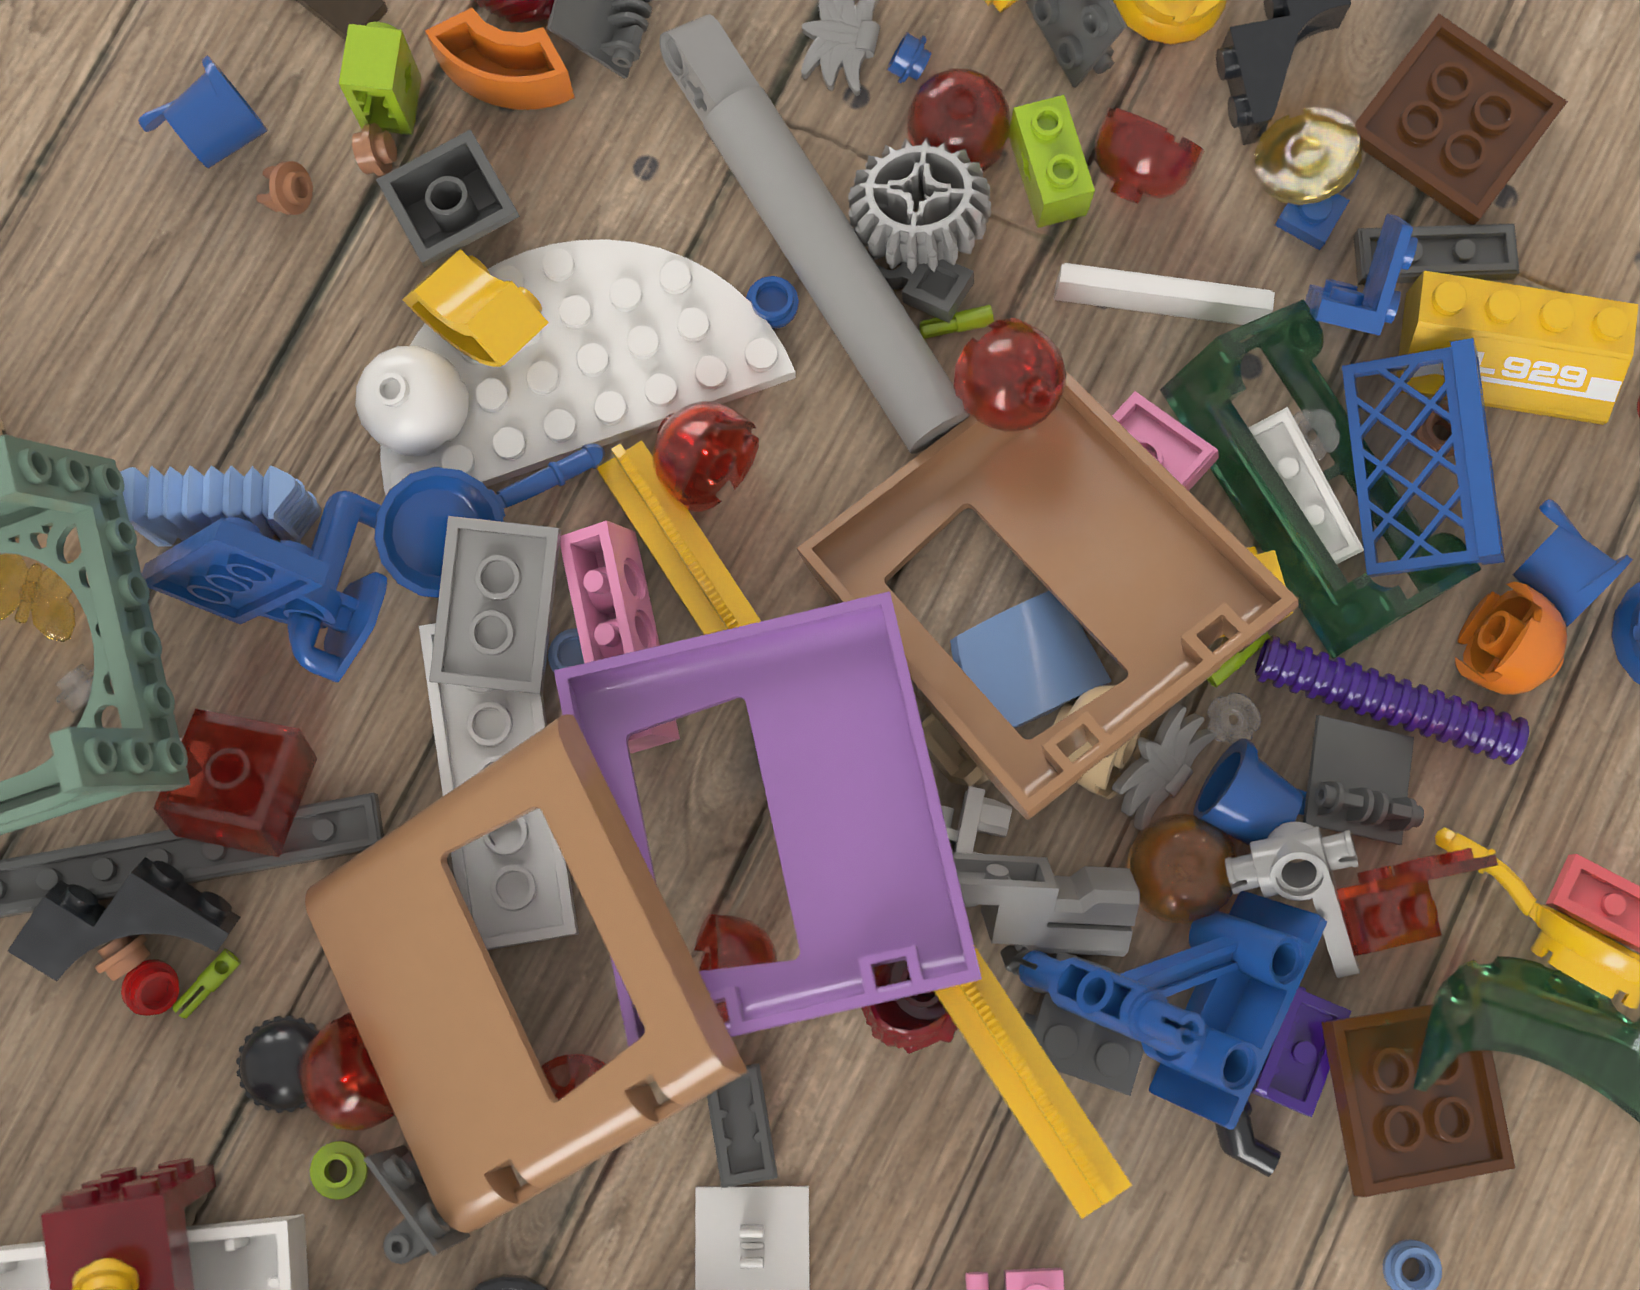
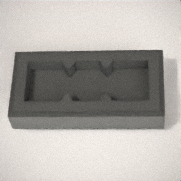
M760 1063L745 1065L747 1073L707 1095L721 1188L778 1178Z

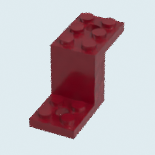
M184 1158L158 1164V1170L146 1172L140 1176H137L136 1167L107 1171L100 1174L101 1179L81 1184L82 1189L62 1194L61 1204L41 1214L50 1290H72L74 1276L81 1269L101 1259H116L132 1267L138 1274V1290H194L184 1208L216 1187L214 1166L210 1164L194 1167L193 1158Z

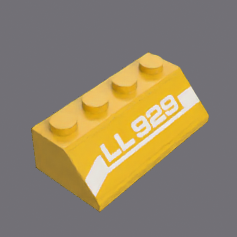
M1424 270L1406 292L1398 356L1451 347L1452 341L1473 338L1478 351L1485 406L1605 425L1610 418L1633 358L1638 304ZM1443 363L1420 367L1407 384L1425 397L1432 398L1445 382ZM1405 370L1396 371V376L1400 378Z

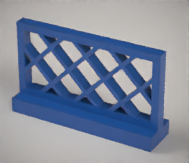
M1474 339L1452 341L1451 347L1343 365L1342 373L1367 576L1370 578L1480 562L1482 565L1505 562L1479 358ZM1443 363L1445 382L1431 400L1407 384L1420 367ZM1405 370V372L1401 375L1400 378L1391 373L1394 371ZM1380 374L1393 383L1394 386L1374 409L1358 398L1356 378ZM1402 390L1425 406L1406 431L1383 415ZM1446 394L1449 412L1438 406ZM1360 408L1370 415L1363 425L1361 424ZM1432 412L1451 424L1452 435L1438 452H1435L1414 437L1415 433ZM1377 421L1401 436L1382 461L1364 449L1363 438ZM1408 442L1432 458L1413 483L1389 467ZM1453 447L1456 466L1445 459ZM1366 460L1376 466V469L1369 477ZM1439 464L1457 476L1459 486L1444 506L1420 489ZM1383 473H1386L1407 488V491L1388 514L1371 503L1370 498L1371 488ZM1414 495L1439 511L1420 536H1417L1395 520ZM1459 501H1461L1463 519L1451 511ZM1372 512L1383 519L1375 531ZM1447 517L1464 529L1467 551L1442 554L1426 541ZM1390 525L1414 542L1401 560L1378 563L1376 542ZM1421 548L1431 554V556L1413 558Z

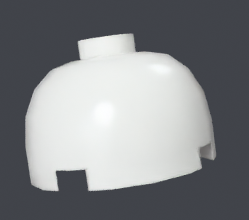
M396 346L378 354L364 368L356 386L355 407L361 425L380 445L404 456H426L436 452L433 449L440 447L446 440L451 442L460 433L468 415L469 393L466 384L461 381L459 372L455 369L456 367L442 355L419 346Z

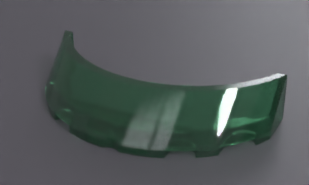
M1497 956L1491 964H1477L1474 959L1459 966L1439 987L1433 1001L1413 1089L1426 1092L1460 1053L1479 1050L1506 1052L1544 1063L1574 1077L1611 1100L1640 1123V1018L1636 1022L1630 1020L1615 1008L1611 998L1582 984L1560 970H1552L1536 961L1508 956Z

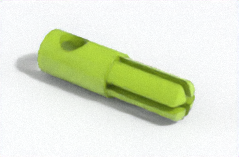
M985 305L956 312L950 323L939 318L922 320L919 323V330L924 339L954 332L960 333L994 325V316L991 305Z
M1268 632L1264 633L1246 649L1243 648L1206 680L1217 688L1264 645L1265 641L1270 638Z
M225 948L172 1006L174 1012L176 1013L203 985L205 988L179 1015V1017L187 1019L209 994L215 992L241 964L239 958Z

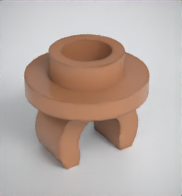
M284 161L263 170L262 175L269 179L270 193L258 194L257 202L272 211H281L287 215H298L307 210L312 200L313 185L307 170L300 163Z

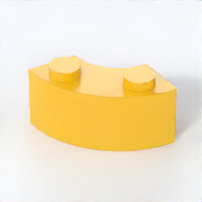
M461 249L448 257L402 299L421 320L449 344L470 358L492 367L504 366L549 323L541 314L542 306L529 290L524 287L518 288L512 281H502L491 276L488 269L479 259L473 255L467 256Z

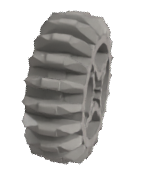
M926 137L921 146H912L905 138L902 149L894 150L885 144L882 158L868 156V161L865 165L866 170H856L854 186L850 187L848 196L849 208L851 209L849 210L850 224L863 245L869 247V253L872 255L873 260L886 256V261L891 270L901 262H906L912 274L918 264L925 263L935 272L938 260L941 259L954 266L958 259V251L971 254L975 246V240L983 239V235L986 232V223L989 217H991L990 186L987 183V178H983V171L980 168L979 162L970 163V157L967 155L966 149L952 154V148L948 140L937 148L932 147L928 137Z

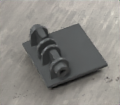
M554 0L547 29L625 79L628 78L633 61L640 58V42L643 32L647 31L649 25L646 19L652 13V7L648 2L652 0Z
M1027 0L1026 3L1032 12L1034 20L1039 25L1073 88L1081 83L1092 68L1096 74H1101L1114 65L1111 58L1114 51L1111 45L1127 25L1113 0Z
M1316 715L1303 822L1313 827L1341 833L1350 830L1351 835L1402 845L1403 831H1408L1412 827H1419L1424 819L1423 807L1417 805L1413 798L1407 797L1414 737Z
M405 1145L372 1154L363 1159L406 1218L393 1228L384 1239V1253L390 1261L404 1264L429 1251L432 1256H435L471 1237L469 1233L460 1232L452 1228L440 1216L414 1157Z

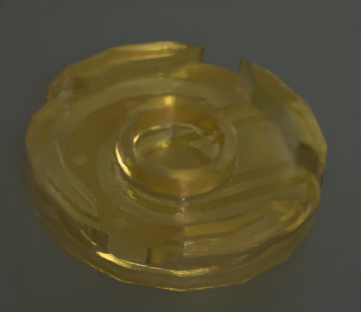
M1319 107L1302 109L1303 115H1297L1290 119L1288 114L1276 120L1262 134L1255 149V165L1258 179L1266 193L1280 202L1304 205L1321 202L1339 193L1354 179L1362 162L1361 140L1352 121L1336 110Z

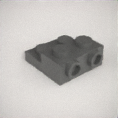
M1053 953L1052 955L1053 958L1058 959L1060 961L1073 957L1078 958L1091 964H1094L1096 966H1099L1101 968L1112 971L1114 973L1121 974L1119 972L1113 971L1112 968L1067 953ZM1035 987L1032 988V991L1041 994L1034 1015L1025 1013L1023 1020L1057 1072L1131 1096L1144 1052L1142 1041H1137L1062 1009L1052 1001L1049 993Z

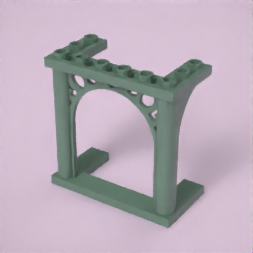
M4 434L0 436V555L18 554L35 559L56 572L68 584L79 600L88 620L94 647V674L88 703L77 727H67L49 734L53 756L33 770L0 781V836L133 792L172 791L190 785L186 768L188 763L187 752L178 734L173 712L175 700L172 691L167 686L161 660L162 644L154 630L148 604L149 588L141 574L135 548L137 537L132 524L129 522L123 496L124 481L120 471L117 469L115 460ZM76 527L82 552L75 561L68 563L63 554L64 544L69 533ZM38 534H48L45 548L40 546L37 540ZM114 706L118 708L122 728L103 727L101 717L102 712L107 707Z

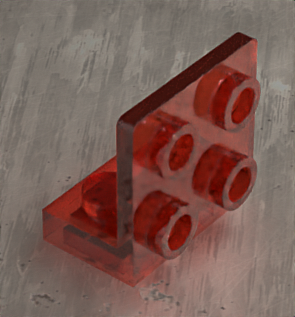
M1466 848L1393 865L1395 876H1393L1391 865L1357 873L1359 884L1337 889L1353 955L1359 956L1442 936L1438 922L1437 906L1432 899L1428 881L1498 866L1496 855L1493 854L1474 859L1472 848Z

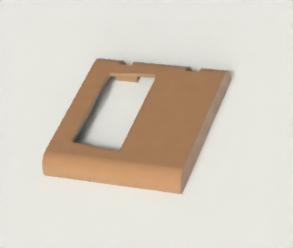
M1051 355L1039 362L797 547L802 560L810 572L837 604L890 591L914 693L1011 805L1028 820L1079 781L1082 775L1102 759L1113 754L1218 671L1221 665L1243 648H1247L1298 607V598ZM965 509H972L1128 674L1124 681L1030 740L1022 738L887 586L888 580ZM1224 634L1228 640L1211 652L1208 646ZM1086 742H1089L1092 748L1072 763L1068 757Z
M562 715L310 886L306 892L305 905L310 921L435 1208L443 1220L457 1231L469 1233L480 1229L748 1072L574 715ZM537 808L542 811L645 1028L644 1035L560 1101L555 1098L447 863L448 855L451 852ZM654 1081L670 1098L660 1105L649 1085ZM512 1165L515 1166L519 1174L527 1181L521 1187L512 1169Z

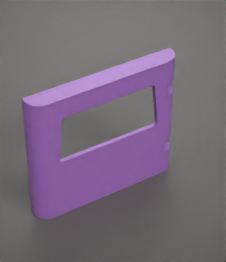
M890 591L554 670L562 714L574 715L655 883L656 878L628 746L629 737L641 731L737 698H741L746 702L800 954L797 959L790 961L699 972L713 1002L726 1001L730 1022L724 1024L731 1037L982 980ZM611 958L628 1047H630L644 1035L645 1028ZM907 960L911 980L877 987L873 967Z

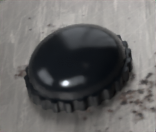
M288 1015L286 1018L277 1016L272 1021L269 1019L263 1021L261 1026L253 1028L251 1035L245 1037V1044L239 1048L240 1057L236 1060L239 1069L236 1073L241 1079L240 1087L246 1090V1096L252 1098L255 1105H262L267 1111L274 1109L277 1113H282L284 1110L294 1112L296 1108H305L308 1102H314L318 1098L317 1095L324 1092L325 1083L331 1079L329 1072L333 1069V1064L331 1063L333 1053L329 1050L330 1042L324 1039L323 1031L317 1030L314 1023H307L302 1017L295 1019L292 1015Z

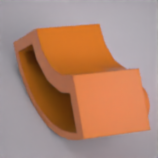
M471 7L425 30L434 56L442 70L462 90L483 102L508 109L535 110L563 104L575 98L568 70L544 27L524 33L502 31L484 22Z

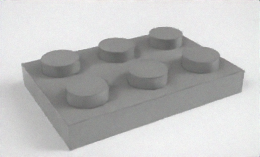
M448 516L429 682L543 694L562 531L560 528Z

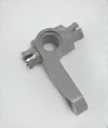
M1287 822L1276 827L1268 838L1250 842L1252 854L1225 858L1227 875L1234 894L1260 887L1264 898L1281 895L1286 899L1294 901L1313 899L1317 914L1327 920L1323 935L1336 977L1342 978L1360 974L1354 942L1333 875V870L1359 866L1350 830L1322 837L1319 827H1313L1304 822ZM1294 859H1305V861L1299 863L1289 862Z

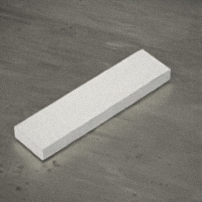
M1064 263L1061 265L1056 281L1054 300L1262 328L1273 311L1275 292L1258 288Z

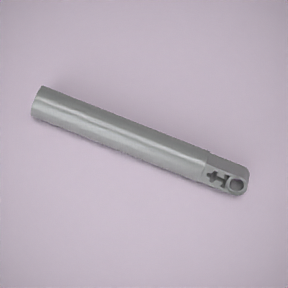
M708 14L663 32L660 35L659 44L664 62L702 121L705 131L909 452L915 454L926 450L972 415L968 406L718 20Z

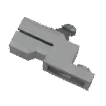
M952 853L965 907H974L982 904L981 913L991 943L1014 944V946L1005 947L1000 952L1007 971L1012 972L1014 975H1019L1020 964L1036 970L1037 965L1023 959L1028 952L1033 950L1044 952L1046 955L1048 953L1125 956L1127 954L1133 933L1131 926L1135 925L1140 891L1129 868L1084 866L1072 876H1054L1047 857Z

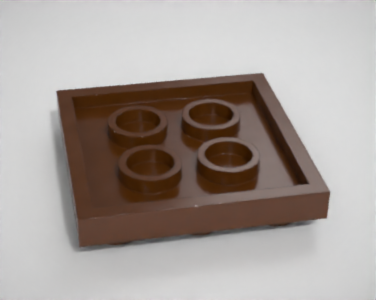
M1438 14L1348 133L1356 146L1468 224L1476 225L1568 101L1450 20Z
M1481 997L1464 998L1321 1022L1353 1196L1370 1197L1515 1169Z

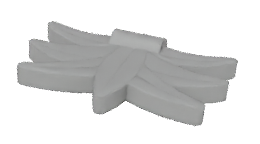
M819 0L821 20L802 24V32L815 40L810 46L802 65L801 74L803 79H807L821 63L825 85L829 91H833L837 75L843 66L848 86L855 96L860 95L859 78L861 66L865 58L868 59L874 56L880 31V25L873 21L874 10L879 0H860L856 6L855 0Z
M1178 703L1168 712L1154 741L1142 737L1139 738L1138 746L1142 757L1129 766L1112 786L1113 791L1119 794L1125 793L1121 812L1131 817L1136 811L1134 827L1142 832L1147 829L1152 816L1160 804L1168 796L1174 798L1193 774V770L1190 767L1197 755L1217 736V733L1210 729L1197 731L1203 723L1204 717L1198 714H1191L1183 718L1186 707Z

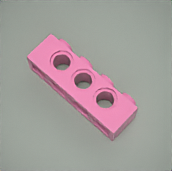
M603 521L562 535L560 548L584 663L660 646L636 532L612 522ZM676 720L631 735L628 739L630 753L679 740Z

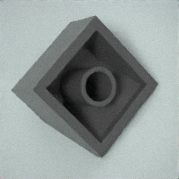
M471 129L376 179L424 268L520 217Z

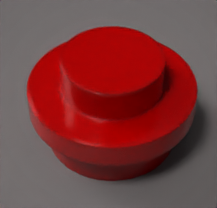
M149 959L141 962L130 970L123 980L121 987L123 1002L131 1011L143 1016L158 1015L166 1012L174 1005L179 995V979L176 971L169 964L161 960Z

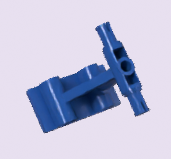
M1240 891L1229 914L1214 909H1207L1195 917L1189 930L1190 948L1121 974L1114 973L1073 957L1060 961L1046 955L1044 952L1033 950L1028 952L1023 959L1037 965V969L1033 970L1020 964L1019 977L1025 985L1049 993L1052 1001L1058 1007L1132 1039L1142 1041L1144 1052L1150 1058L1160 1063L1149 1086L1150 1093L1232 1130L1235 1128L1325 930L1327 920L1318 914L1250 892ZM1195 986L1185 1010L1168 1003L1166 997Z

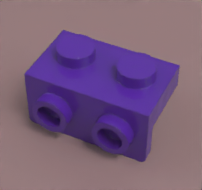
M1299 986L1251 1093L1305 1116L1312 1117L1330 1071L1321 1022L1350 1017L1351 1010L1308 993L1306 988Z

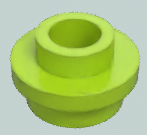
M335 1141L321 1147L314 1155L310 1165V1178L314 1188L324 1197L334 1200L345 1199L356 1194L363 1187L368 1176V1165L363 1160L366 1158L364 1152L357 1145L348 1141ZM335 1159L343 1161L347 1167L346 1177L342 1181L333 1180L329 1174V1166Z

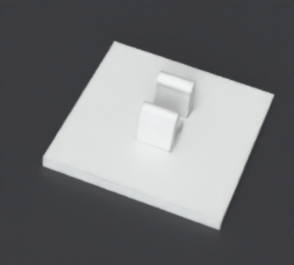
M809 1186L695 1187V1290H809Z

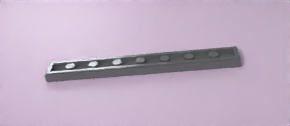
M369 793L0 860V918L34 912L42 898L60 880L68 885L76 884L88 889L98 900L114 898L129 874L145 857L153 862L163 861L172 865L183 875L184 882L192 884L361 853L384 837L379 797L376 793Z

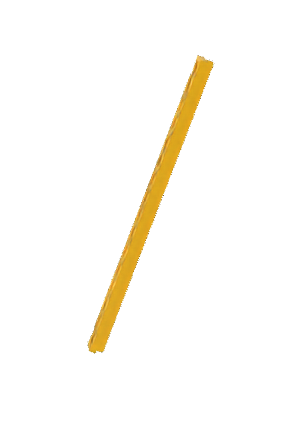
M641 440L627 450L623 448L621 443L612 448L614 458L597 467V471L702 634H711L761 622L643 441ZM974 945L982 980L934 990V993L1077 1214L1083 1219L1131 1187L1132 1184Z

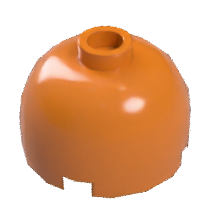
M1510 582L1506 585L1513 590L1507 591L1502 596L1492 591L1470 613L1457 640L1461 645L1467 644L1463 653V661L1455 657V666L1461 676L1480 687L1503 695H1517L1529 692L1555 676L1563 664L1567 645L1566 624L1555 605L1530 586L1519 582Z

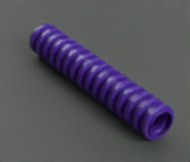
M1272 635L1265 641L1259 654L1255 668L1256 680L1258 682L1264 683L1269 679L1273 681L1272 684L1276 688L1280 689L1283 685H1287L1291 693L1297 694L1302 690L1305 691L1306 698L1314 699L1316 696H1320L1324 704L1329 705L1335 701L1338 702L1339 709L1346 710L1350 706L1354 708V712L1357 715L1362 716L1368 712L1372 720L1379 721L1383 717L1387 719V724L1395 727L1401 723L1405 731L1412 732L1415 729H1419L1420 735L1426 738L1435 734L1438 742L1445 743L1450 739L1452 740V745L1456 748L1461 749L1468 745L1471 753L1478 754L1483 750L1487 758L1494 760L1501 756L1502 762L1507 765L1514 764L1521 757L1527 745L1530 730L1526 718L1518 717L1512 720L1511 715L1505 711L1496 715L1495 710L1490 706L1478 709V704L1474 701L1469 700L1463 704L1459 696L1452 695L1449 698H1445V693L1441 690L1436 689L1433 693H1430L1426 685L1419 684L1415 688L1412 687V682L1404 678L1397 682L1393 674L1386 673L1382 677L1379 676L1377 669L1371 667L1364 671L1362 670V665L1357 662L1348 666L1346 665V660L1342 657H1337L1333 661L1329 659L1327 652L1321 651L1318 655H1315L1311 647L1304 646L1300 650L1296 648L1295 642L1289 640L1286 644L1280 643V638Z

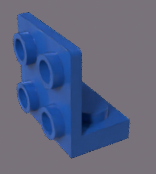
M1386 215L1363 293L1357 291V286L1337 280L1326 279L1324 287L1310 284L1304 305L1314 319L1380 336L1384 322L1391 324L1398 311L1401 292L1396 291L1395 286L1400 270H1408L1415 256L1418 240L1416 237L1411 236L1413 226L1398 216Z

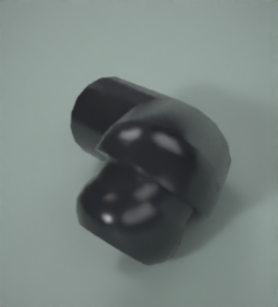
M1247 1100L1234 1129L1230 1130L1215 1123L1220 1147L1228 1156L1269 1177L1280 1160L1281 1152L1254 1137L1250 1117L1252 1107Z

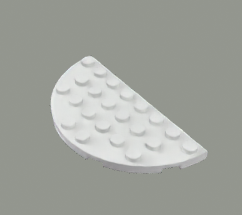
M608 239L576 240L525 251L499 262L489 268L488 271L491 276L497 279L512 281L518 288L524 287L529 290L542 306L541 314L549 323L501 367L488 366L470 358L449 344L426 323L422 326L410 346L423 347L442 355L456 367L455 369L459 372L461 381L466 384L469 393L468 415L460 433L451 442L446 440L440 447L433 449L436 452L429 455L404 456L381 445L380 462L385 495L410 473L432 467L461 470L488 487L548 466L551 461L557 462L580 450L583 445L598 444L605 446L796 378V372L776 333L766 319L759 317L755 313L751 302L717 274L686 257L649 245Z

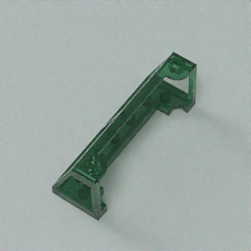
M1302 299L1217 336L1167 382L1160 391L1181 424L1218 449L1219 459L1210 467L1211 471L1263 552L1275 550L1285 586L1298 598L1299 608L1331 658L1334 659L1452 589L1482 569L1478 563L1407 572L1419 593L1407 599L1399 585L1383 587L1375 583L1367 573L1348 583L1232 403L1236 397L1246 390L1241 377L1243 357L1253 349L1260 348L1334 460V465L1323 471L1327 481L1332 480L1338 475H1343L1357 496L1348 414L1312 361L1320 354L1323 348L1324 336L1320 323L1314 319L1310 313L1309 306ZM1252 335H1255V336L1249 338L1248 340H1246V341H1244V342H1242V343L1240 342V341L1243 340V339H1246V338H1248V337H1250V336H1252ZM1364 440V449L1375 457ZM1366 460L1369 477L1376 469V466ZM1383 473L1370 490L1371 503L1387 514L1402 497L1386 473ZM1406 505L1395 520L1417 536H1420L1424 530ZM1372 512L1373 522L1378 527L1383 519ZM1391 525L1382 535L1398 560H1401L1414 543ZM1437 533L1426 541L1442 554L1467 551L1465 543L1451 533ZM1421 548L1413 558L1431 556V554Z

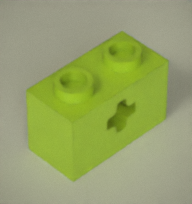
M370 22L366 26L348 24L339 86L361 129L366 124L376 123L382 131L413 135L422 77L403 31L383 22Z
M1065 95L1014 107L1008 137L1037 228L1086 216L1095 193V188Z

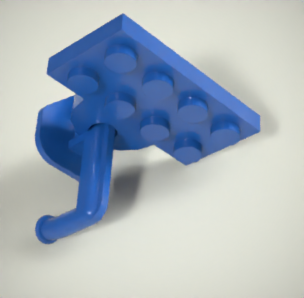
M350 491L336 492L326 502L311 549L298 542L288 540L278 542L259 534L260 528L250 521L236 517L221 518L145 563L142 577L150 589L240 625L258 616L288 624V635L293 656L300 666L313 674L338 683L373 631L386 593L387 578L378 572H373L350 583L343 592L336 590L357 523L360 522L375 529L377 511L381 505ZM328 627L323 651L314 647L319 630Z

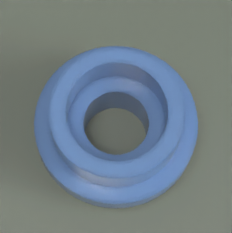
M1406 1239L1395 1243L1387 1251L1383 1260V1275L1386 1283L1392 1290H1436L1442 1277V1265L1438 1255L1429 1245L1418 1240ZM1415 1258L1419 1264V1272L1416 1277L1406 1279L1402 1273V1266L1407 1259Z

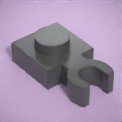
M944 259L938 260L935 272L925 263L918 264L913 274L907 267L906 262L898 264L900 267L895 270H887L877 265L892 290L904 288L902 290L903 303L950 323L974 284L973 270L956 263L953 266Z

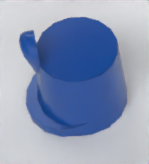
M207 55L202 59L205 73L176 100L144 113L140 116L138 122L144 132H150L167 120L186 146L209 169L268 132V129L230 80Z
M1548 499L1539 506V509L1559 527L1512 575L1520 583L1530 586L1551 601L1562 615L1566 627H1568L1622 573L1633 559L1625 555L1616 561L1585 540L1560 506L1554 500Z
M1239 739L1222 754L1207 776L1196 800L1194 816L1198 820L1250 846V842L1268 838L1276 827L1287 822H1294L1298 814L1304 815L1307 791L1295 788L1258 758V750L1252 742L1247 739Z

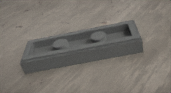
M1515 223L1413 227L1411 236L1416 237L1418 240L1415 256L1408 270H1400L1397 283H1414L1424 270L1482 280H1514L1520 273ZM1358 228L1353 235L1358 285L1366 283L1382 228Z

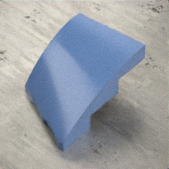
M1050 591L1007 609L950 640L953 660L1014 729L1052 713L1095 687L1107 685L1111 682L1080 623Z

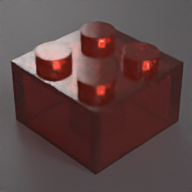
M195 708L181 741L187 752L188 763L186 768L190 785L172 791H160L153 809L177 837L280 857L316 764L317 757L299 728Z

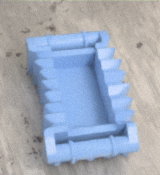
M191 465L184 476L171 466L168 468L165 476L153 466H150L148 478L135 467H129L120 472L124 481L123 496L129 522L134 530L158 547L172 546L177 538L184 541L217 520L228 517L241 518L254 523L260 528L259 534L272 539L275 534L281 541L288 540L301 543L302 537L321 514V507L317 503L314 494L306 491L305 486L300 480L273 466H269L264 477L253 466L243 476L232 465L225 475L212 465L205 476Z

